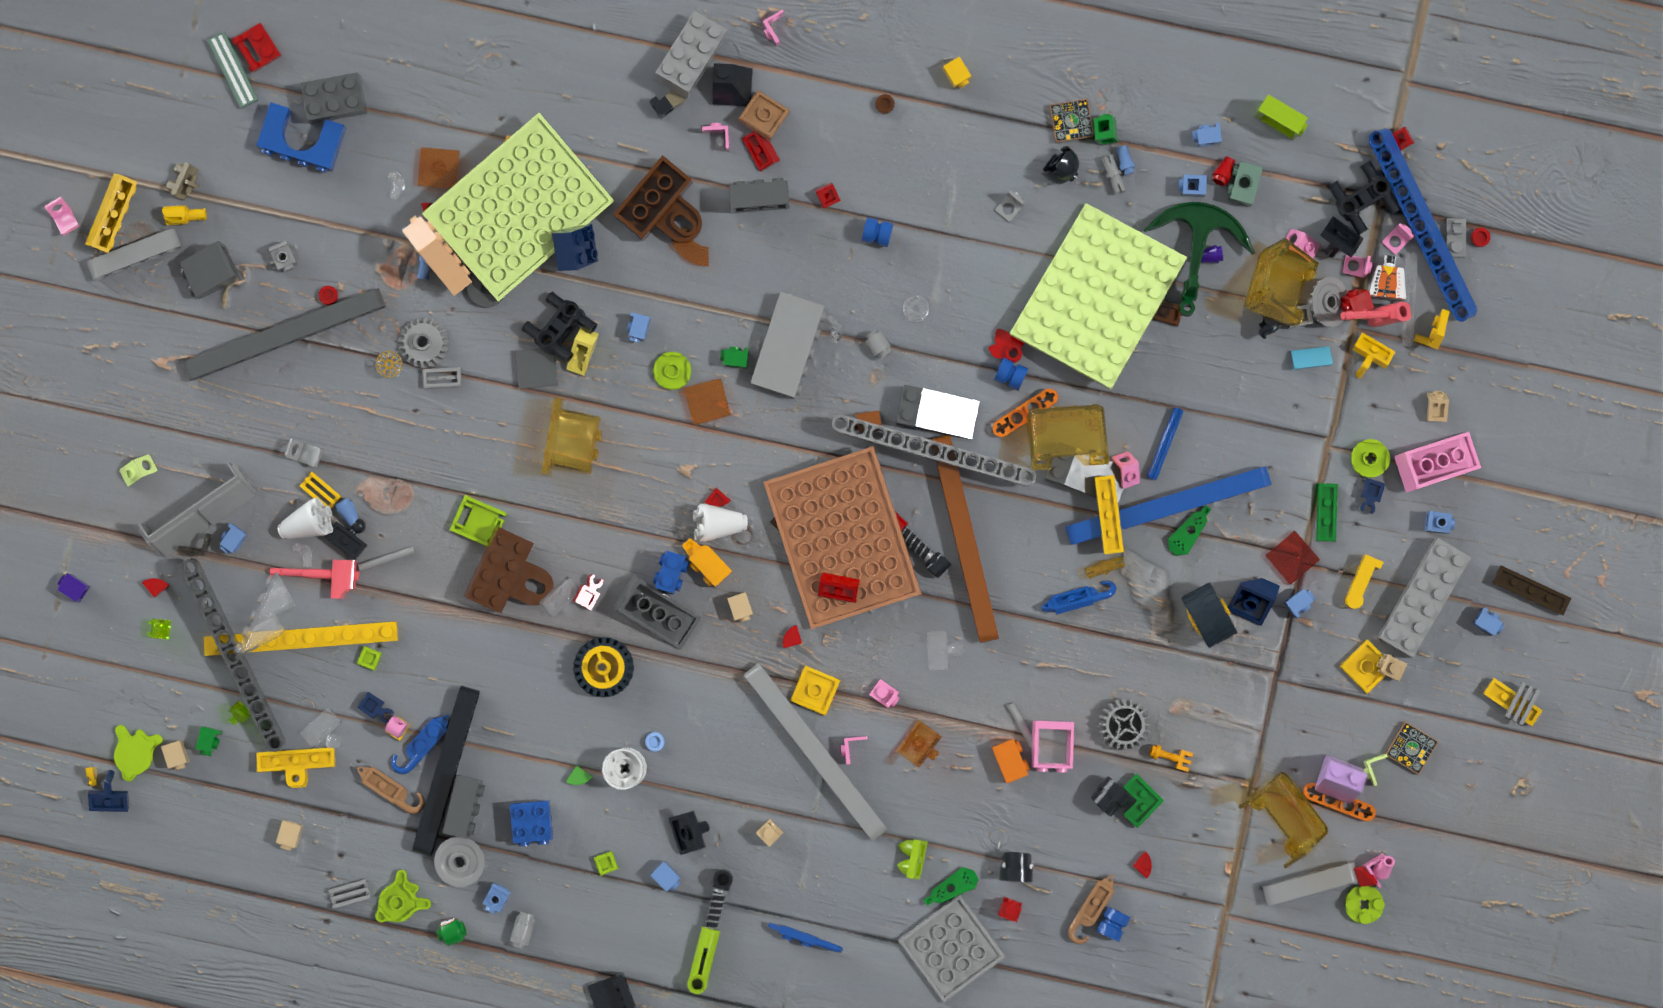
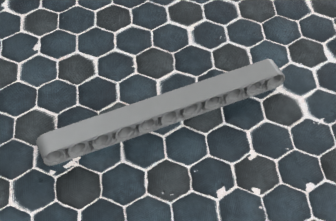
M837 415L832 420L833 430L842 435L1024 487L1031 486L1036 480L1035 472L1027 467L845 415ZM843 419L846 422L845 428L838 429L835 426L836 420ZM858 424L863 425L864 433L856 434L853 430L854 426ZM881 430L883 438L880 440L874 439L872 436L873 431ZM894 435L900 436L902 443L894 445L891 442V437ZM913 440L918 441L921 445L920 449L912 450L910 442ZM930 446L938 447L939 454L936 456L930 455L928 448ZM949 451L957 453L958 458L956 461H950L947 458ZM969 456L976 459V465L973 467L966 464V458ZM986 462H992L995 465L993 472L985 470L984 465ZM1005 467L1013 469L1012 477H1006L1003 474ZM1025 472L1032 475V481L1029 483L1022 480V474Z
M757 663L744 673L745 678L869 838L874 841L888 830L763 667Z

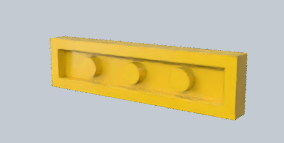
M1114 475L1095 477L1104 555L1122 553L1124 549Z

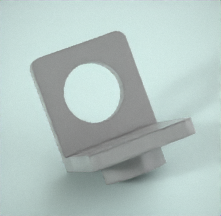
M1010 190L1005 199L996 208V212L1010 222L1024 206V198L1016 191L1013 193ZM1005 204L1013 205L1014 211L1012 214L1008 215L1003 212Z
M290 439L285 457L317 467L323 450ZM297 445V451L292 455V447Z

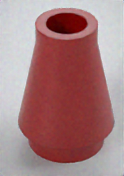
M1225 156L1224 160L1213 172L1212 181L1217 185L1226 186L1230 182L1235 160Z

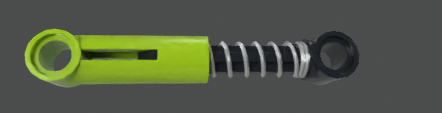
M726 869L717 871L713 877L712 887H714V894H711L713 896L710 901L711 907H709L710 911L707 914L708 919L705 921L706 927H701L688 980V989L694 994L704 992L708 984L720 935V930L717 929H719L718 923L721 922L720 916L722 915V909H724L723 903L726 902L724 898L728 894L727 892L730 890L733 882L732 873ZM720 874L728 876L729 881L727 884L722 885L718 882ZM705 955V956H706V959H705L703 971H702V974H701V973H698V972H699V968H700L702 956ZM696 978L701 979L703 982V987L700 989H696L692 985V981Z

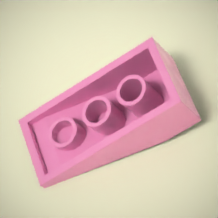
M1469 432L1394 456L1406 493L1481 468Z

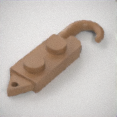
M374 766L356 767L363 784L405 812L416 814L424 808L425 799L420 793H417L420 799L419 805L412 807L405 802L407 789Z
M1110 875L1101 881L1098 880L1079 909L1068 929V937L1073 943L1084 944L1088 941L1089 936H1086L1084 939L1076 938L1075 931L1080 924L1092 926L1096 922L1115 891L1113 890L1114 875Z

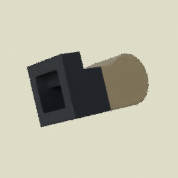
M670 90V93L660 100L656 96L652 98L650 105L662 119L683 104L686 99Z

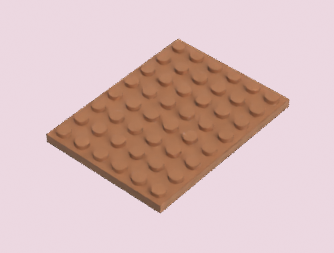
M874 446L763 482L811 629L922 594ZM822 573L859 579L860 584L856 603L818 596Z

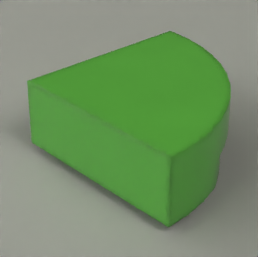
M576 766L566 782L572 785H581L588 782L593 776L579 766Z

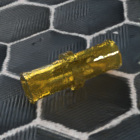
M1120 555L1108 561L1102 560L1099 564L1084 568L1085 572L1089 573L1086 574L1088 580L1102 574L1108 575L1110 571L1124 568V562L1116 564L1123 561L1122 556Z

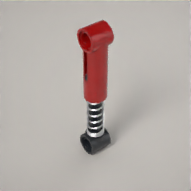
M895 511L905 543L914 550V553L917 552L919 557L923 558L926 563L925 567L939 578L952 564L939 552L936 553L932 548L929 549L927 544H924L922 539L917 537V534L912 533L913 530L907 528L908 522Z

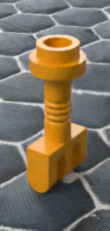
M1158 744L1156 746L1152 745L1149 756L1152 759L1157 760L1158 757L1174 761L1176 762L1175 768L1186 772L1189 771V768L1182 766L1183 763L1191 765L1192 761L1184 759L1185 755L1188 757H1193L1194 753L1181 749L1179 755L1161 750V745Z

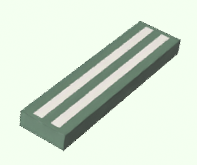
M222 32L207 39L240 108H245L259 101L226 33Z

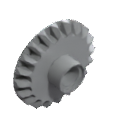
M1325 277L1317 281L1316 286L1313 287V292L1310 294L1312 296V300L1309 301L1312 303L1310 310L1314 311L1313 317L1317 318V322L1321 323L1322 326L1335 327L1344 321L1340 317V314L1343 312L1340 297L1347 295V289L1335 277Z
M417 318L410 321L404 326L398 340L399 350L403 358L411 365L419 368H428L438 364L445 357L449 347V338L444 327L437 321L429 318ZM423 337L427 338L428 344L425 347H419V340Z
M461 837L450 838L444 841L436 851L434 858L436 872L445 883L451 886L465 887L471 885L479 879L484 870V853L474 840ZM456 857H463L465 864L459 865L456 862Z

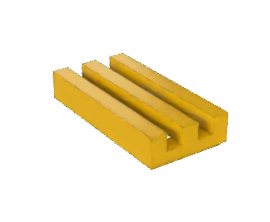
M312 471L305 478V481L299 485L313 498H319L306 487L307 484L311 485L330 502L327 505L320 499L325 506H329L331 509L342 497ZM314 478L315 480H317L322 486H324L328 491H330L335 496V499L333 500L316 484H314L311 481V479Z

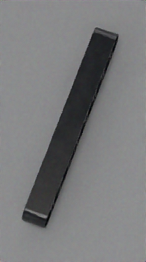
M460 686L414 840L413 852L432 856L479 698V690Z

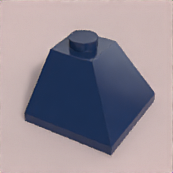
M1264 578L1240 582L1227 608L1230 613L1262 626L1276 600L1280 586Z

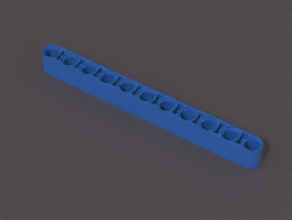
M1386 128L1372 132L1369 136V143L1454 318L1461 322L1473 318L1477 313V307L1392 132ZM1379 135L1382 136V139H1383L1382 142H1381L1380 139H1379ZM1404 187L1407 188L1408 194L1405 192ZM1421 221L1424 223L1425 228L1422 227ZM1438 256H1440L1442 260L1441 263L1438 260ZM1446 273L1449 274L1450 280H1448ZM1463 308L1466 309L1467 315L1464 313Z
M1267 467L1254 469L1119 510L1121 530L1272 485ZM1099 516L1065 527L1070 545L1102 536Z

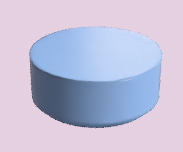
M658 732L650 733L645 739V745L650 751L656 752L664 747L665 739Z

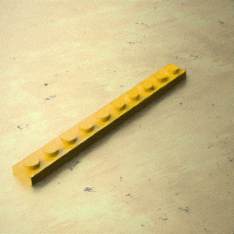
M397 621L235 634L243 653L399 641ZM220 635L221 641L228 642L229 635ZM213 636L203 637L205 656L221 655ZM230 650L229 654H237V652Z

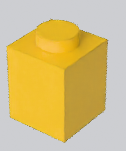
M960 56L943 66V71L954 89L957 87L961 89L970 83L971 74Z

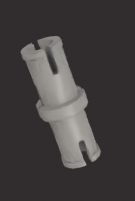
M1113 154L1109 155V157H1103L1102 161L1107 172L1106 177L1111 182L1114 195L1126 191L1120 177L1121 171L1117 169Z

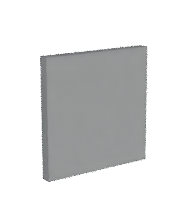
M961 895L953 898L898 939V942L943 1003L1006 957Z

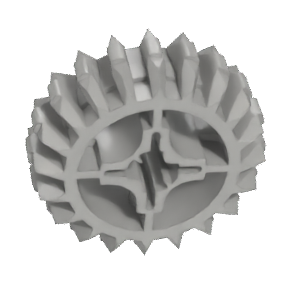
M1126 699L1122 700V705H1120L1119 700H1115L1116 707L1109 703L1108 706L1111 710L1103 709V712L1107 715L1106 717L1101 715L1099 717L1105 720L1104 723L1098 724L1099 727L1105 728V730L1100 731V734H1107L1103 738L1104 741H1107L1109 738L1111 739L1108 744L1110 747L1117 743L1115 746L1116 750H1119L1120 745H1123V751H1127V745L1130 746L1131 750H1134L1133 743L1141 746L1139 739L1147 740L1143 733L1150 734L1149 730H1145V726H1151V723H1145V720L1149 719L1150 716L1146 715L1143 717L1142 714L1147 710L1144 708L1139 711L1138 709L1141 704L1137 703L1134 707V700H1130L1129 705H1127ZM1123 708L1131 710L1124 718L1114 714V712ZM1136 714L1140 720L1139 731L1132 725V720ZM1110 718L1117 724V730L1114 735L1111 734L1109 729ZM1118 720H1128L1130 724L1129 727L1132 730L1127 728L1121 730L1120 726L1122 725H1120V722ZM1126 731L1135 735L1133 739L1128 741L1118 740Z

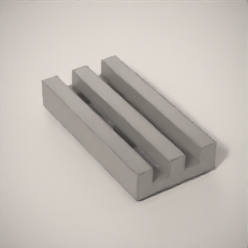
M461 367L422 369L423 389L462 387ZM457 372V375L427 377V373ZM457 379L458 381L457 383L427 384V381Z
M1522 682L1505 717L1523 725L1540 690ZM1524 688H1526L1527 691L1515 715L1512 716L1511 713L1517 701L1519 700ZM1531 691L1534 692L1522 717L1518 719Z
M367 879L328 890L333 909L371 898ZM362 884L364 885V888L358 890H354L335 896L334 892L340 890H344ZM366 892L365 896L340 903L336 902L337 899Z

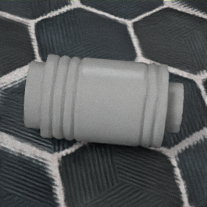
M519 912V915H516L510 942H513L512 946L524 949V946H529L535 915Z

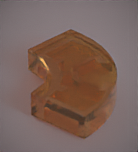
M681 228L684 232H689V228ZM672 240L675 249L685 260L698 266L709 267L708 247L701 246L694 242V240L687 243H679Z

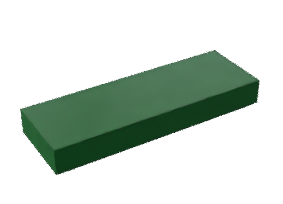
M1318 483L1316 541L1336 542L1338 484Z

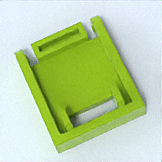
M465 495L450 527V531L487 546L488 539H490L495 527L502 528L505 521L498 518L499 514L506 517L508 513ZM465 506H468L472 510L465 526L458 522Z

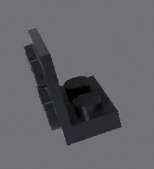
M624 972L587 987L595 1008H637Z

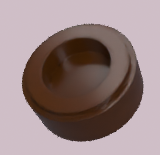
M883 94L876 99L875 107L879 113L889 114L894 109L895 103L890 95Z

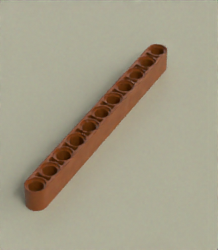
M950 434L931 439L932 441L953 446ZM932 446V447H933V451H934V455H935V456L938 455V454H939V449H938V447ZM954 451L947 453V458L950 461H956ZM936 461L979 642L984 643L999 639L959 469L958 467Z

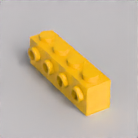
M113 174L85 245L109 253L114 245V238L121 228L123 216L128 211L130 199L135 194L136 181L120 174Z

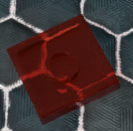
M1293 531L1265 555L1289 585L1320 560L1296 531Z

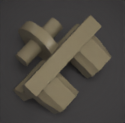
M186 162L184 164L177 163L174 173L179 176L176 181H168L166 189L171 192L170 194L185 200L187 193L190 194L193 188L199 189L200 187L195 184L198 178L196 174L199 169Z

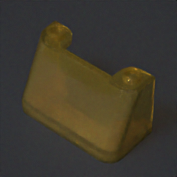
M1286 238L1270 245L1260 253L1244 301V307L1250 312L1290 326L1299 325L1304 319L1303 310L1297 308L1305 282L1311 281L1316 277L1319 263Z

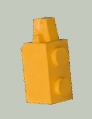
M691 538L682 545L690 557L691 563L689 565L696 573L701 571L704 574L702 579L710 587L712 585L717 587L733 572L709 546L701 547Z

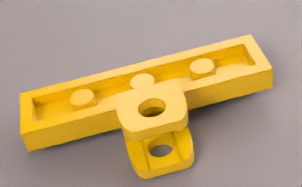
M334 747L256 753L257 772L285 771L286 783L291 788H305L307 786V769L336 767ZM299 776V781L295 782V778Z

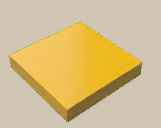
M1368 639L1339 666L1366 694L1385 677V675L1377 672L1379 669L1377 663L1380 657H1384V655Z
M805 665L790 701L826 716L840 680Z

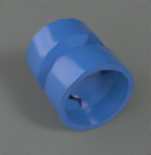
M867 217L861 241L871 244L876 241L877 245L888 247L893 223L883 221L879 224L878 219Z
M1003 358L994 380L1001 384L1008 382V387L1019 391L1029 368L1020 364L1015 367L1011 360Z
M1108 906L1104 915L1106 920L1100 922L1096 931L1119 942L1124 933L1122 927L1127 926L1131 917Z

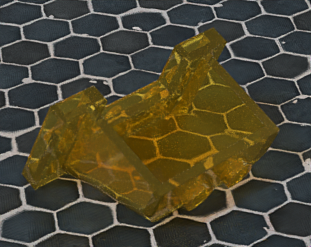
M554 397L541 474L552 477L553 468L591 474L593 461H597L599 450L596 449V444L601 441L602 431L599 430L601 417L565 410V401L562 398Z

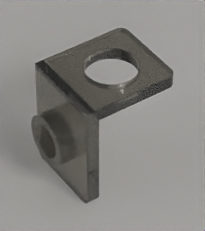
M206 533L201 551L180 545L178 548L187 550L186 554L198 557V554L207 556L212 534Z

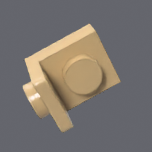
M1442 391L1427 393V420L1447 422L1449 408L1447 394Z
M1385 654L1384 657H1380L1377 663V667H1379L1377 672L1400 681L1407 663L1389 654Z

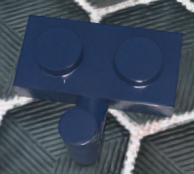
M113 770L107 771L103 781L104 791L89 790V811L128 812V791H112L111 782L115 775Z

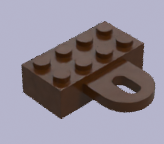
M663 155L613 213L618 221L643 241L646 240L656 227L669 238L679 243H687L694 240L702 229L700 213L682 198V195L692 185V179ZM683 216L692 223L693 229L690 232H684L674 223L675 218Z
M496 526L465 591L464 597L502 613L509 596L528 605L543 604L551 597L554 584L551 575L546 570L526 561L534 543ZM528 579H534L544 585V591L540 594L532 592L526 588L525 583Z

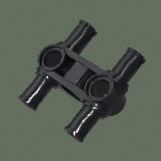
M1370 160L1360 166L1369 180L1368 184L1351 195L1345 194L1338 180L1327 187L1336 199L1335 203L1339 214L1347 222L1350 221L1358 236L1368 230V227L1360 217V212L1377 201L1384 203L1390 215L1401 209L1392 196L1393 191L1390 188L1389 181L1383 175L1377 173ZM1377 183L1384 185V192L1377 191ZM1348 203L1352 206L1353 210L1351 213L1344 210V204Z
M552 291L546 297V302L550 303L558 311L543 329L540 330L530 321H527L521 330L532 337L535 344L541 347L545 353L555 354L565 363H568L574 354L561 345L578 324L590 334L596 330L598 324L588 318L584 310L579 308L575 302L563 300ZM570 310H576L573 315H567ZM547 339L552 340L548 345L543 344Z

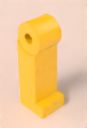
M1367 554L1363 555L1345 597V604L1348 608L1357 609L1362 606L1364 601L1363 594L1374 569H1381L1383 561Z

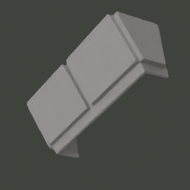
M227 462L226 464L235 475L233 478L152 533L147 525L139 523L140 529L138 531L147 544L161 557H168L209 529V524L215 525L255 497L254 493L257 490L239 465Z

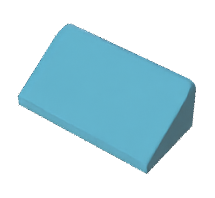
M1329 346L1291 351L1293 370L1333 365Z

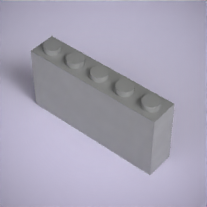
M780 292L751 385L795 399L796 395L800 396L803 387L800 381L802 377L807 375L809 366H806L808 358L812 359L815 348L812 345L814 340L818 341L821 332L818 327L820 322L824 323L827 314L824 311L825 306Z

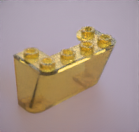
M1101 405L1035 408L1027 414V437L1032 470L1051 469V457L1089 454V466L1109 464L1104 407ZM1096 456H1104V458L1099 460L1094 459ZM1040 460L1046 461V462L1043 463V464H1037V463H1036L1037 461H1040Z

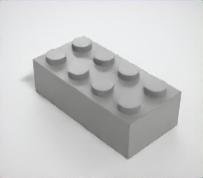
M694 11L655 72L654 81L688 99L726 39L727 29Z

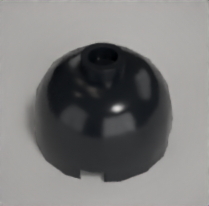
M1069 146L1062 147L1060 149L1062 153L1059 155L1055 153L1043 168L1045 172L1042 175L1052 183L1064 184L1068 181L1072 182L1078 176L1079 159Z

